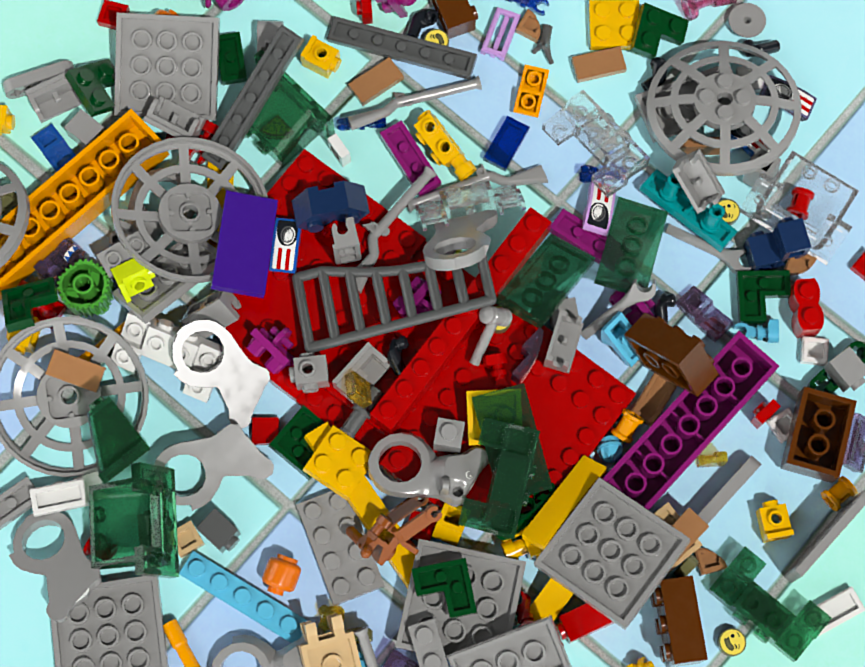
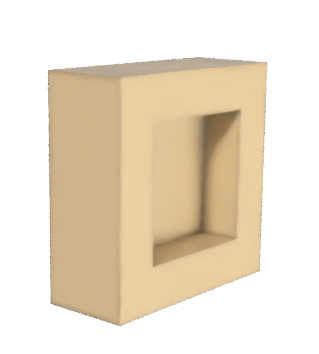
M191 520L167 534L181 558L205 545Z

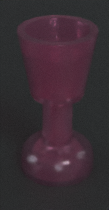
M681 0V6L685 17L692 21L698 18L699 10L710 5L712 7L735 4L737 0Z

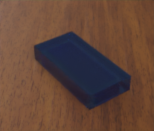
M507 115L484 155L483 161L506 172L530 127Z

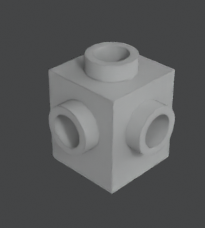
M309 352L300 354L298 358H293L294 366L289 367L290 381L291 383L296 382L297 390H302L303 393H314L319 391V388L330 387L326 354L315 356V353Z

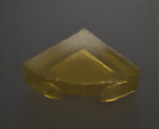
M714 452L711 456H698L696 458L697 468L724 466L728 462L727 452Z

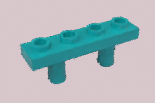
M656 169L639 189L720 253L738 232L722 219L725 209L719 204L712 205L710 209L706 207L703 212L697 214L674 173L667 177Z

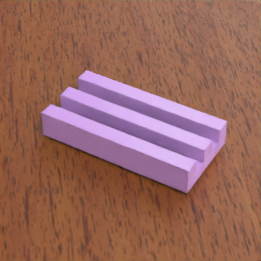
M497 7L480 54H489L492 58L498 57L499 60L504 61L521 15ZM500 15H504L505 17L500 27L497 38L495 40L493 48H489L488 46L490 44L493 33L499 21ZM513 18L514 20L510 27L502 51H498L499 45L503 38L509 19Z

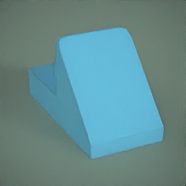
M619 311L601 329V342L613 347L627 366L632 367L639 358L624 336L632 325L623 313Z

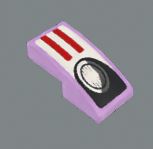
M594 180L591 181L588 188L587 206L583 211L582 229L607 236L614 209L616 187Z

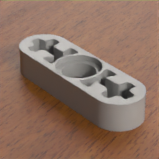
M69 60L60 61L5 80L2 85L6 97L16 99L26 96L25 90L70 69H74L73 62Z

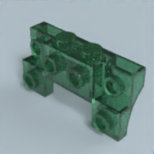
M484 417L478 444L499 450L486 502L464 497L458 522L459 525L502 537L515 538L522 506H527L530 491L526 490L528 480H533L536 471V464L533 463L540 434L539 430Z
M745 546L707 591L733 612L731 616L743 626L745 624L749 625L754 630L753 635L764 644L769 642L790 661L795 662L832 618L811 600L804 605L796 616L753 581L765 567L766 563Z

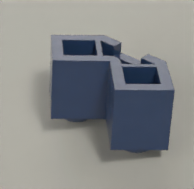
M344 180L334 182L333 188L318 190V186L307 188L292 200L296 227L312 233L322 231L324 226L333 220L342 221L346 224V218L353 217L355 224H357L370 213L365 186Z
M788 217L780 220L773 232L764 234L763 231H758L750 234L743 247L749 267L752 266L751 271H768L785 265L784 261L793 257L799 259L807 255L811 249V243L803 218L794 220L793 217Z

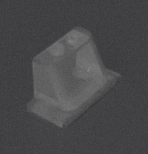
M792 150L774 178L764 172L759 175L741 205L740 213L773 232L780 220L788 217H793L794 220L799 219V217L786 210L790 206L793 197L791 194L793 188L803 187L811 190L815 196L810 201L807 210L809 213L808 219L803 220L811 243V249L807 254L816 257L818 261L827 266L852 229V226L842 221V218L859 190Z

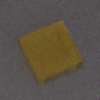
M354 371L346 374L347 397L363 409L371 405L370 383Z

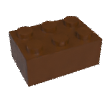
M645 312L624 334L645 368L696 397L719 375L713 365L715 363L713 358L706 353L704 349L705 344L699 337L687 335L680 327L668 325L659 316L653 317Z
M804 386L797 395L780 469L830 483L836 481L840 477L857 401Z
M693 575L662 580L650 596L651 605L653 608H657L658 618H655V629L657 635L662 636L663 646H659L662 663L666 662L667 667H680L700 664L708 660Z

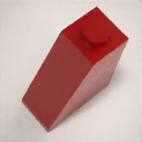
M585 603L559 616V624H556V628L561 639H567L570 644L614 624V622Z

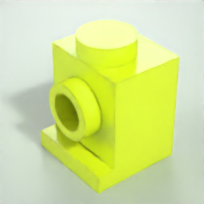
M134 258L110 269L127 303L132 301L130 297L154 286L151 279L156 277L155 274L140 265Z

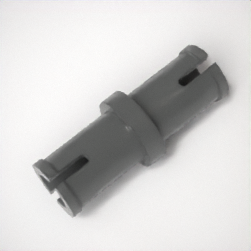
M369 385V388L358 404L353 405L352 413L343 426L340 427V430L354 439L365 420L370 419L371 411L381 397H383L384 393L376 387Z

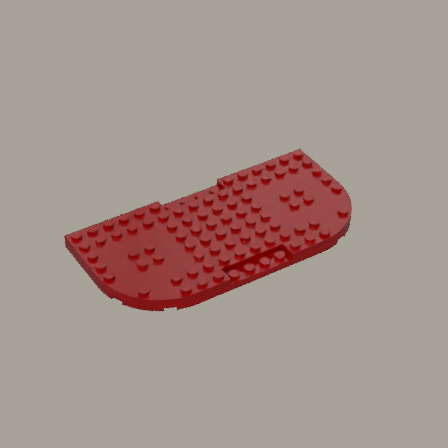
M304 149L268 191L267 196L270 199L278 200L276 217L295 219L292 200L305 189L318 186V190L333 188L334 182L348 180ZM366 194L370 213L362 218L359 223L355 224L362 260L337 266L332 247L334 239L323 236V230L318 233H312L302 229L297 272L319 266L357 267L369 254V232L362 224H369L371 222L378 224L387 214L388 210ZM398 217L389 226V235H381L378 238L379 257L374 267L425 261L423 248L428 243L426 238ZM462 268L466 288H468L475 277ZM269 269L264 298L233 293L242 306L238 310L234 308L240 317L236 322L225 327L246 357L265 369L267 368L264 364L272 354L266 349L260 357H256L247 349L248 344L253 338L250 333L254 328L259 330L265 328L269 333L274 326L280 331L288 328L292 331L288 339L294 344L288 351L295 358H298L302 353H307L304 348L293 288V273L269 271ZM435 270L439 290L442 292L443 307L455 304L458 301L452 271ZM425 272L409 274L410 282L416 277L426 280ZM329 276L339 332L344 334L355 331L345 277ZM369 277L362 293L359 294L365 327L381 324L372 277ZM382 277L391 321L400 319L402 317L393 306V302L402 295L399 277ZM315 278L304 281L314 341L329 338L319 280ZM501 296L493 306H503L509 309L512 313V322L509 329L504 333L493 334L483 357L497 353H506L508 364L503 365V368L507 370V375H505L506 381L512 389H521L523 443L468 445L466 391L493 390L495 387V378L491 377L493 368L485 367L483 360H481L479 366L469 362L486 325L482 322L477 325L394 433H401V431L413 433L421 437L433 450L438 417L465 422L460 453L469 450L471 447L481 446L489 456L488 465L478 475L473 487L467 494L464 504L460 505L471 510L468 519L473 521H492L496 514L538 481L547 480L549 484L554 483L557 489L583 455L591 456L603 437L607 435L623 414V409L629 406L637 394L577 349L569 374L544 367L553 331L511 300L507 302ZM444 318L419 324L412 328L408 327L314 352L315 356L326 354L330 387L319 388L317 392L303 393L302 390H297L296 382L291 383L289 367L292 366H286L278 374H273L269 371V382L301 407L303 405L306 406L324 423L328 422L331 427L334 425L340 429L352 413L353 404L333 387L332 381L366 343L369 342L387 358L390 340L393 337L405 336L409 346L402 350L401 357L405 366H407ZM536 359V361H535V363H534V365H533L531 371L528 373V375L526 376V378H525V379L522 381V383H521L522 378H523L524 375L528 372V370H529L530 367L532 366L534 360ZM390 367L374 387L385 395L399 375L395 376L392 367ZM366 419L356 433L354 440L372 451L377 442L389 434L370 419ZM399 445L387 449L381 455L379 467L397 481L405 482L418 474L421 468V461L414 450ZM433 450L437 457L453 454ZM549 487L547 489L538 488L540 495L543 493L549 494ZM429 498L428 504H435L438 510L442 511L445 502ZM523 505L519 507L517 512L520 514H526L530 512L532 508L530 506Z

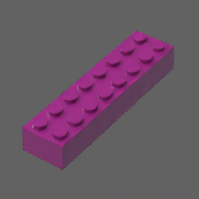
M740 331L713 358L715 362L713 365L719 375L698 397L684 390L605 475L604 481L647 510H650L779 368V365Z

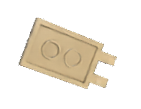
M341 614L327 615L326 619L331 632L320 635L317 634L315 622L309 620L300 623V628L306 642L298 645L303 667H362L354 632L351 630L345 632Z

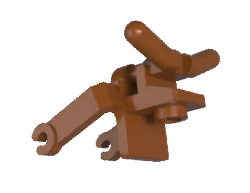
M418 497L407 498L385 513V515L380 513L373 527L365 535H362L353 526L347 527L346 535L361 549L360 554L363 558H369L372 554L374 560L382 566L394 556L398 544L417 555L419 549L410 538L431 523L439 521L442 513L435 504H430L424 511L401 527L396 528L395 524L421 506L426 505L429 501L428 497H422L421 500H418ZM386 528L387 530L384 532V534H383V535H380V534L383 532V530Z

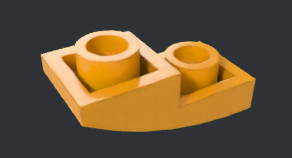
M530 65L524 66L513 113L538 118L549 75L548 69Z

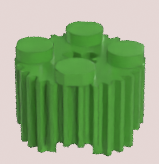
M79 259L78 262H74V266L70 264V268H65L66 272L58 276L60 281H57V290L60 293L61 300L72 313L78 314L80 317L84 315L87 318L90 315L92 318L94 314L97 316L105 314L109 310V305H111L110 301L114 300L112 292L115 290V287L104 268L100 267L98 263L95 264L91 259L90 261ZM90 285L87 291H82V289H86V286Z

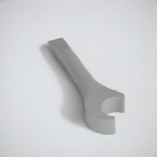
M671 224L668 225L665 231L666 234L717 257L734 274L737 271H751L752 266L744 267L739 262V258L745 254L744 250L724 248L720 253L705 240Z
M634 279L624 297L584 328L581 335L587 340L604 327L619 311L623 312L633 304L653 298L656 293V280L653 279L650 287L643 288L638 285L637 279Z

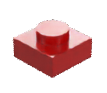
M356 0L357 15H362L363 24H373L371 0Z
M774 399L768 404L763 401L752 411L755 416L750 422L756 429L760 428L781 406Z

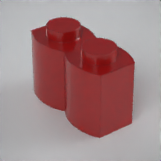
M815 278L798 279L791 286V296L788 298V304L793 312L791 327L796 338H802L803 336L815 337L824 324V314L818 304L820 288Z

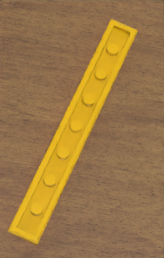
M325 422L304 436L313 452L316 451L331 429L328 422ZM365 476L347 500L367 531L373 527L380 513L385 515L389 511ZM385 528L380 535H383L387 529ZM398 544L396 552L389 560V563L408 589L415 554Z

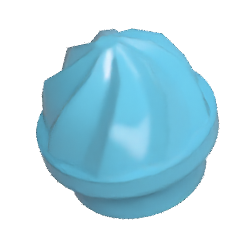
M613 435L603 437L597 447V453L605 462L613 463L621 458L623 443L619 441V438Z

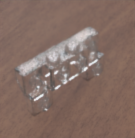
M584 90L572 96L554 116L542 125V130L558 146L574 136L603 166L592 174L591 181L607 198L626 186L629 178L646 168L649 164L650 157L632 140L630 134L623 130L615 122L612 115L606 113Z
M478 181L462 187H450L439 191L440 200L426 201L423 204L415 205L419 225L422 226L423 232L427 231V225L444 222L445 227L449 226V219L475 214L484 210L497 211L498 209L500 215H504V209L520 206L522 211L526 210L525 200L520 188L517 189L515 184L502 185L492 189L489 181Z

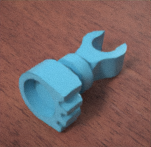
M770 319L767 328H763V325L753 327L742 322L734 325L733 329L745 330V336L748 339L757 338V340H763V338H767V343H779L778 319Z

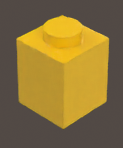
M444 503L441 511L442 517L437 521L431 537L457 547L471 510L462 506L453 507Z

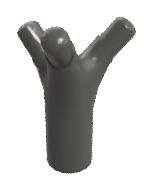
M545 24L542 28L541 39L531 52L536 54L543 49L549 64L552 65L554 61L551 56L550 40L553 27Z

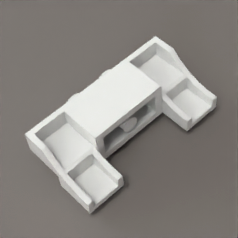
M129 312L120 336L130 344L139 359L143 355L177 369L172 359V343L180 328L174 326V323L169 320H159L155 317L147 324H144ZM197 332L191 334L184 341L181 349L184 363L189 368L197 371H204L214 367L222 355V345L199 336ZM116 342L111 359L117 366L134 373L136 368L131 358ZM185 384L182 393L207 403L214 387H191Z

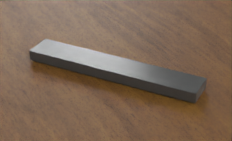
M334 16L327 37V41L330 43L386 58L390 57L393 60L471 80L478 58L477 54L336 16Z
M281 24L210 141L224 145L234 152L237 151L304 42V38ZM204 151L201 155L220 170H224L229 164L225 159Z

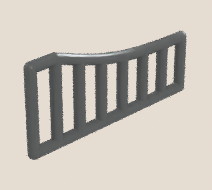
M487 256L477 263L485 296L469 300L462 268L452 270L459 303L443 307L436 272L430 269L425 261L382 267L319 266L296 272L292 275V282L305 351L307 353H314L494 305L497 302ZM425 272L433 310L417 314L409 274ZM329 276L345 277L355 331L344 334L339 332ZM356 277H372L381 324L365 327ZM382 277H399L407 317L391 321ZM315 278L319 280L329 338L314 341L303 284L304 281Z

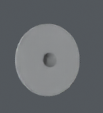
M742 3L731 10L729 25L737 35L751 38L759 35L764 30L766 16L757 5Z

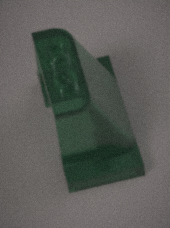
M262 49L254 55L256 65L264 54ZM285 72L245 137L247 139L251 137L256 142L255 146L263 155L269 154L283 168L318 135L328 142L327 138L334 135L335 130L333 117Z
M100 396L89 405L91 410L87 413L98 476L106 484L149 451L150 447L109 396L106 399Z
M138 462L131 464L132 478L89 486L91 568L111 569L135 566V575L170 579L179 577L175 470L173 468Z

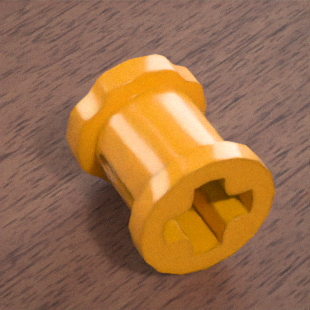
M625 408L622 411L623 416L616 428L613 427L610 432L620 440L631 444L633 441L632 435L638 425L643 424L645 420L637 413Z
M844 476L837 479L838 482L828 491L823 490L821 492L824 502L834 511H838L843 502L850 496L854 497L858 493L855 486Z

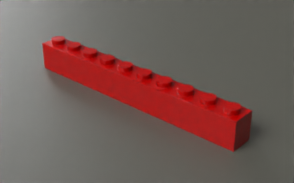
M531 207L488 261L497 300L550 232L552 222ZM480 273L467 288L469 300L485 296ZM480 309L446 317L440 322L371 411L370 420L389 435L397 431L481 322L479 319Z

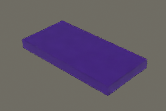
M226 190L211 289L264 298L278 200Z

